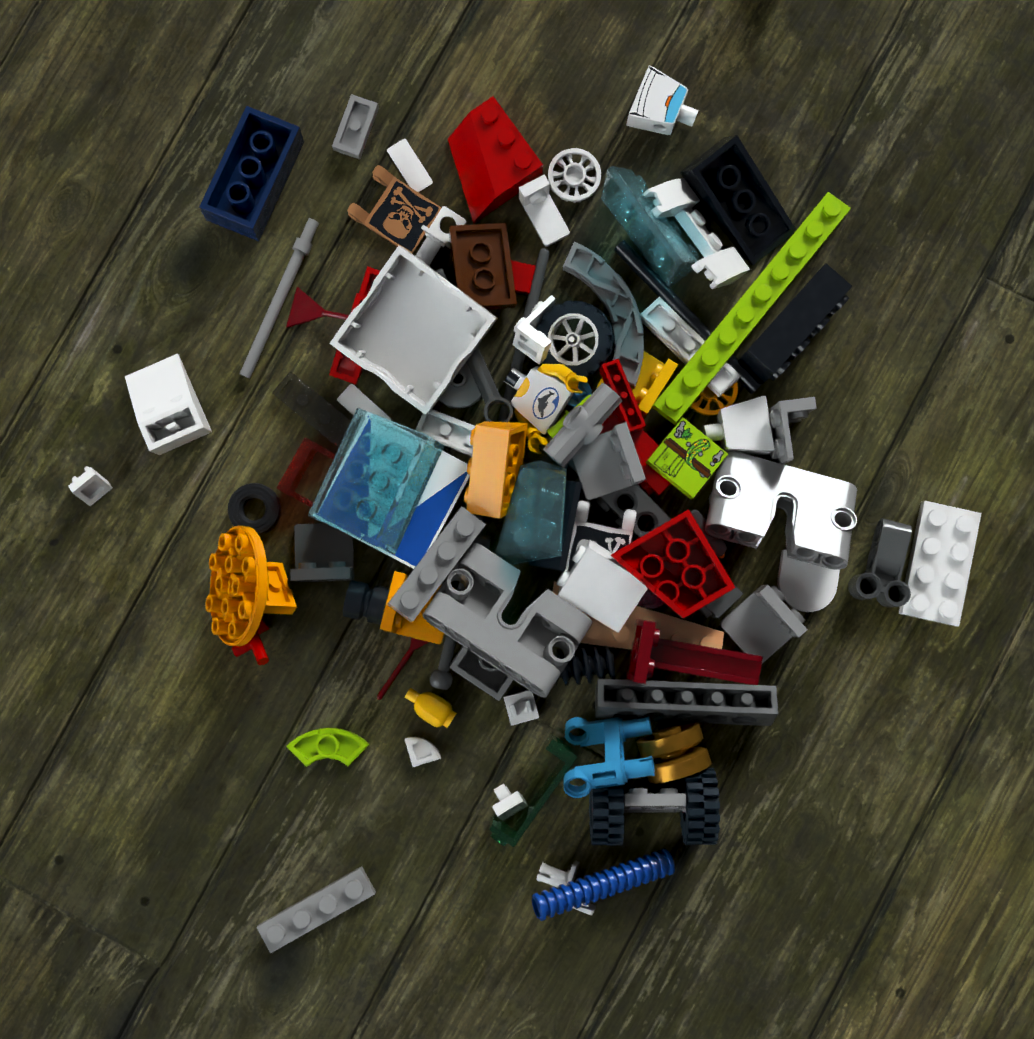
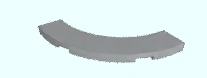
M574 242L563 265V270L583 281L603 303L609 315L614 333L615 349L613 360L619 358L630 387L635 389L644 353L643 325L636 301L622 277L601 256L587 247Z

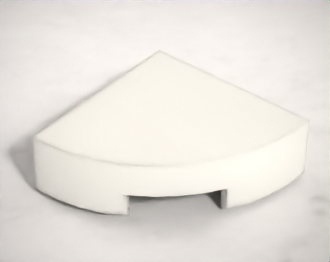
M407 737L404 739L413 767L441 759L438 749L430 741L420 737Z

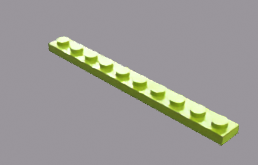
M827 192L653 404L652 408L674 425L679 422L851 210L848 205Z

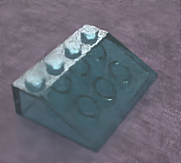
M611 166L607 169L601 199L656 274L671 287L693 271L691 266L698 261V253L691 244L684 242L681 237V230L674 221L670 222L667 217L656 218L652 212V209L655 208L653 204L654 199L646 198L643 195L648 190L644 179L640 175L636 176L631 169Z
M357 408L308 516L395 555L444 445L429 435Z

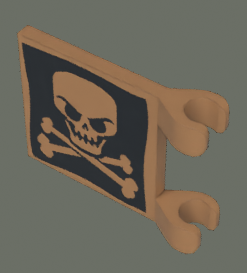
M377 165L372 172L373 179L386 186V190L370 214L359 205L352 203L347 210L348 216L396 247L398 245L404 247L413 254L425 236V232L421 227L425 225L430 228L441 207L394 177L382 166Z

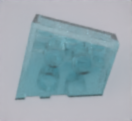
M541 460L520 465L495 552L497 556L511 565L561 556L567 469Z

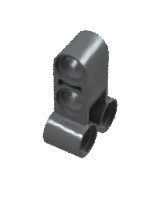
M884 518L878 521L865 573L853 576L848 583V590L853 598L866 600L876 597L882 606L890 608L903 606L909 601L911 597L910 588L905 582L900 580L912 533L910 525ZM862 579L867 580L870 584V590L867 594L860 590ZM891 586L898 592V598L895 602L888 596Z

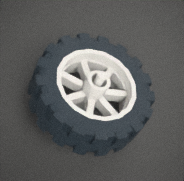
M565 301L562 304H557L543 315V320L537 326L536 330L541 331L551 340L547 358L543 361L544 364H564L577 375L587 377L597 373L600 366L607 363L609 356L611 357L614 343L611 323L603 312L591 304L583 301ZM580 319L575 332L572 331L567 320ZM586 321L594 332L580 335ZM563 323L568 334L566 336L555 335L558 327ZM595 337L593 350L584 344L585 339ZM554 339L566 342V345L559 352L555 348ZM571 347L573 350V362L561 357ZM579 347L590 353L588 357L580 361L578 360Z

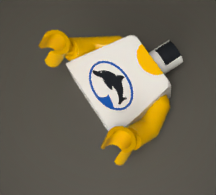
M542 364L539 367L532 368L527 376L512 368L504 382L517 390L511 400V405L514 407V414L518 422L528 423L526 437L530 451L542 454L539 449L540 443L546 446L550 440L541 435L547 434L546 430L556 423L573 394L583 393V391L579 390L578 383H587V377L577 375L564 364Z

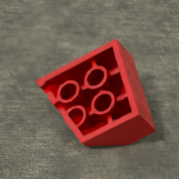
M494 96L470 111L448 138L473 224L517 195L519 187L543 175L542 162Z
M689 509L610 555L681 618L689 616L736 588Z

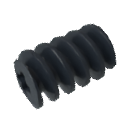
M603 646L600 655L596 647H591L590 653L587 655L584 647L579 649L577 656L574 653L573 658L568 662L559 678H562L565 686L569 685L571 677H574L577 685L581 684L583 676L586 677L589 684H592L594 675H597L599 679H605L606 674H609L611 679H615L613 653L611 654L608 646ZM556 649L555 656L559 659H564L561 649Z

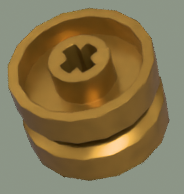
M687 723L668 727L652 733V736L647 735L636 741L641 757H653L655 776H647L649 783L657 784L684 778L698 773L712 764L706 748L694 747L703 739L699 723Z

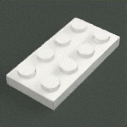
M921 501L905 583L910 588L911 597L905 605L900 606L899 614L959 627L982 513L929 501Z

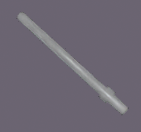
M308 219L301 237L296 238L292 247L294 250L239 373L248 379L251 378L304 256L309 255L313 246L311 241L319 225V222L316 220Z

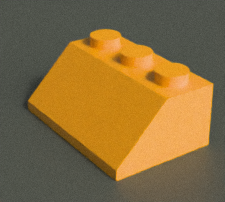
M485 421L476 424L475 428H473L470 436L473 452L467 465L470 481L464 494V502L467 504L466 510L470 513L500 519L518 509L528 423Z

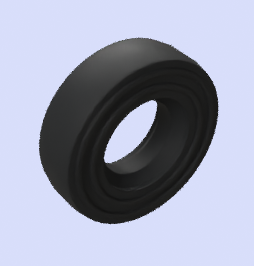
M250 483L241 486L232 494L228 503V515L233 526H248L253 528L258 535H262L272 530L278 523L281 516V503L277 494L271 488L259 483ZM252 498L261 499L266 507L264 516L256 521L249 520L244 514V506Z

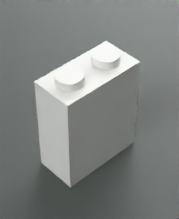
M589 540L585 547L580 545L572 558V561L575 563L571 570L565 569L556 583V585L560 586L558 596L619 633L648 588L610 555L613 553Z

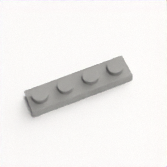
M361 866L263 921L257 926V929L271 954L375 895L376 891Z

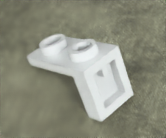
M544 174L519 187V200L545 247H548L569 236L570 231L549 194L550 183Z
M552 295L544 302L539 301L533 308L531 315L527 318H521L513 330L515 336L512 345L539 365L547 358L551 340L544 333L536 329L543 320V315L549 312L555 305L556 298Z

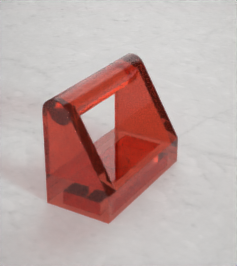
M304 438L276 489L317 510L344 459L315 442ZM316 452H319L336 463L314 502L294 491Z

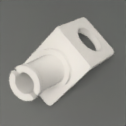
M445 206L441 208L430 228L425 225L421 227L425 232L426 239L415 256L428 266L441 246L451 249L449 233L446 234L440 229L441 221L446 217H451L455 220L456 225H466L467 223L463 217Z
M575 861L568 872L543 862L539 870L540 874L537 875V881L557 888L560 884L567 886L569 881L574 882L580 862ZM582 903L581 907L576 910L593 915L596 906L592 904L585 906Z

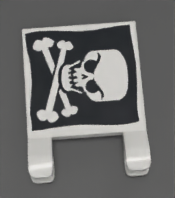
M580 500L578 502L566 570L570 571L575 562L572 561V558L580 545L585 547L589 540L611 553H615L630 544L637 512L626 509L621 529L588 523L590 502Z

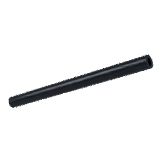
M625 240L620 242L614 251L658 297L660 296L706 341L712 334L709 328ZM732 355L727 363L741 375L738 381L752 394L762 384Z

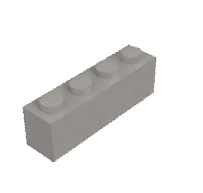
M461 507L387 605L409 622H413L486 524L464 507Z

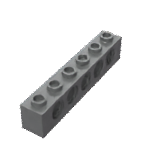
M598 679L595 690V719L620 717L623 720H632L649 716L650 721L772 726L778 716L777 687L770 685L646 681V684L631 680Z

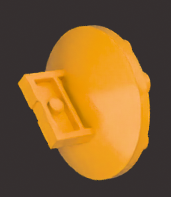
M234 526L226 533H221L217 551L212 553L209 558V569L211 570L210 595L206 598L205 607L207 612H211L213 635H218L222 642L228 646H243L255 635L263 613L293 615L297 605L292 590L289 588L283 563L267 562L263 543L253 528Z

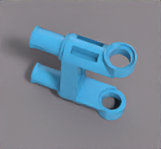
M581 717L569 719L565 724L566 740L571 744L580 745V747L605 743V762L576 766L575 769L569 770L564 776L565 793L573 798H582L587 796L591 789L625 785V783H628V779L655 776L652 756L625 760L624 742H626L627 738L652 736L650 717L623 721V718L616 717L590 722ZM575 728L583 729L585 733L581 736L572 735L570 731ZM573 779H582L586 783L581 786H574L569 782Z

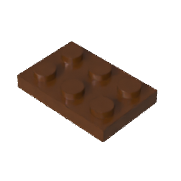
M506 223L449 226L448 232L455 286L486 310L515 308L517 301Z

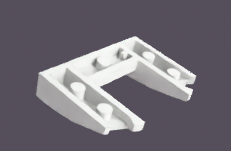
M684 178L664 182L643 193L646 198H655L653 200L655 208L652 209L656 218L674 216L704 258L695 262L691 267L696 273L704 268L707 269L704 271V274L710 281L713 280L710 284L711 289L733 284L750 270L734 247L721 249L723 246L722 242L714 233H709L704 226L706 221L702 214L696 209L693 211L692 208L700 202V199Z

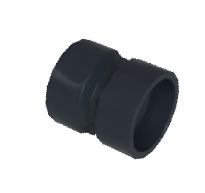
M351 580L345 597L343 617L360 620L365 616L367 622L381 625L390 588L376 585L374 589H370L368 583Z

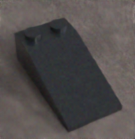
M737 135L724 137L680 172L700 199V203L751 266L755 265L795 233V226Z

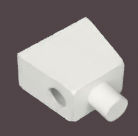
M766 396L722 408L717 415L718 423L703 425V434L712 441H720L721 448L724 451H736L747 455L761 456L769 455L774 451Z

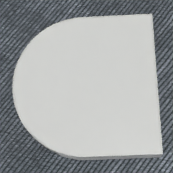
M782 550L777 580L778 589L783 593L786 598L784 601L791 608L802 612L818 611L826 607L833 600L837 591L840 570L828 569L788 558L787 550Z

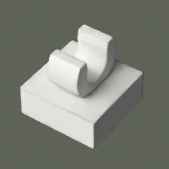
M86 466L84 468L86 472L78 478L74 476L72 478L73 482L68 487L74 495L91 506L110 491L112 486L108 480L93 468Z
M530 690L503 697L511 726L539 718L534 696Z
M504 783L494 789L500 802L493 805L492 808L497 817L502 821L528 806L524 797L518 791L511 794Z

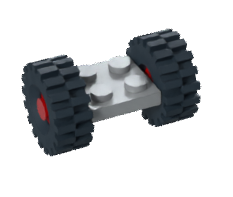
M706 768L693 775L680 778V793H678L676 788H662L656 794H648V790L645 788L629 789L627 794H624L623 785L591 789L589 793L591 844L623 845L624 813L680 812V825L685 845H716L720 831V802L718 798L719 789H717L718 781L714 768Z

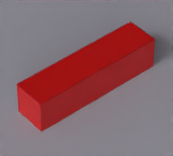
M619 358L602 364L599 371L604 383L613 389L623 400L615 409L620 423H627L630 434L643 430L646 427V423Z

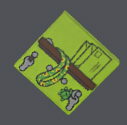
M682 417L645 463L692 500L728 453Z

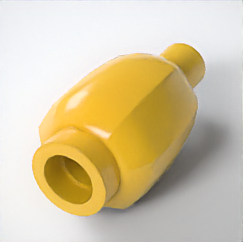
M410 688L404 697L414 703L416 714L434 727H441L443 725L448 728L457 714L452 711V706L448 701L431 692L420 694Z

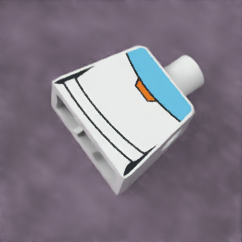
M649 65L629 112L626 125L637 129L671 135L676 121L692 127L699 110L684 105L688 93L687 87Z

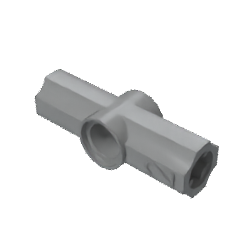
M601 383L583 405L575 407L568 413L563 421V427L544 447L543 451L558 465L564 467L583 445L590 444L598 437L602 431L603 422L623 400L613 389L605 383Z

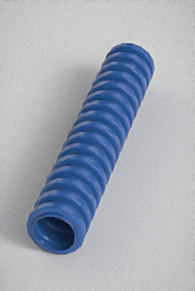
M663 848L659 853L656 851L652 852L651 856L648 854L644 855L643 859L638 857L634 862L629 860L626 862V865L620 863L618 868L612 866L609 871L603 869L601 874L595 872L592 877L586 875L584 880L577 878L575 883L569 881L567 886L560 884L558 889L552 887L550 892L543 890L541 895L538 893L532 895L533 910L537 918L544 921L546 916L552 918L555 916V913L561 915L564 913V910L569 912L573 907L578 909L582 903L586 906L590 904V901L597 902L599 897L602 900L607 898V894L614 896L616 891L617 893H622L624 888L631 890L633 886L639 887L641 882L648 884L649 880L656 881L658 877L662 879L666 874L669 876L673 875L675 871L674 860L671 854Z

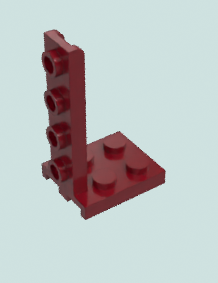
M636 619L629 672H627V678L631 681L646 684L647 677L652 678L654 668L750 685L759 684L763 656L659 638L660 629L655 628L656 622Z

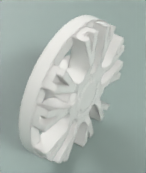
M570 148L563 150L553 158L548 169V181L552 192L566 202H581L593 196L601 180V169L598 161L592 154L583 149ZM572 154L581 155V162L574 163L572 161ZM564 156L567 158L569 162L567 166L562 159ZM587 160H590L591 163L586 168H584L582 165ZM558 164L564 169V171L556 172L553 171L554 166ZM596 170V177L586 175L587 171ZM563 177V180L555 182L553 180V178ZM586 180L594 184V186L591 187L590 185L584 183V181ZM560 185L567 186L564 193L558 189ZM570 188H575L574 196L569 195ZM578 188H585L587 193L579 195Z

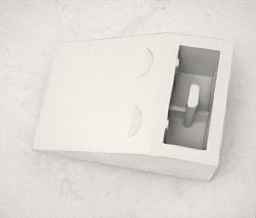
M178 353L125 376L137 423L150 452L161 455L212 432Z

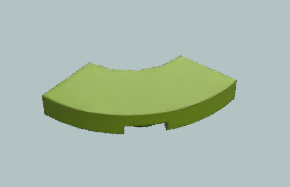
M320 728L302 734L291 741L286 747L306 767L317 760L326 758L339 760L349 766L370 744L359 735L344 729Z

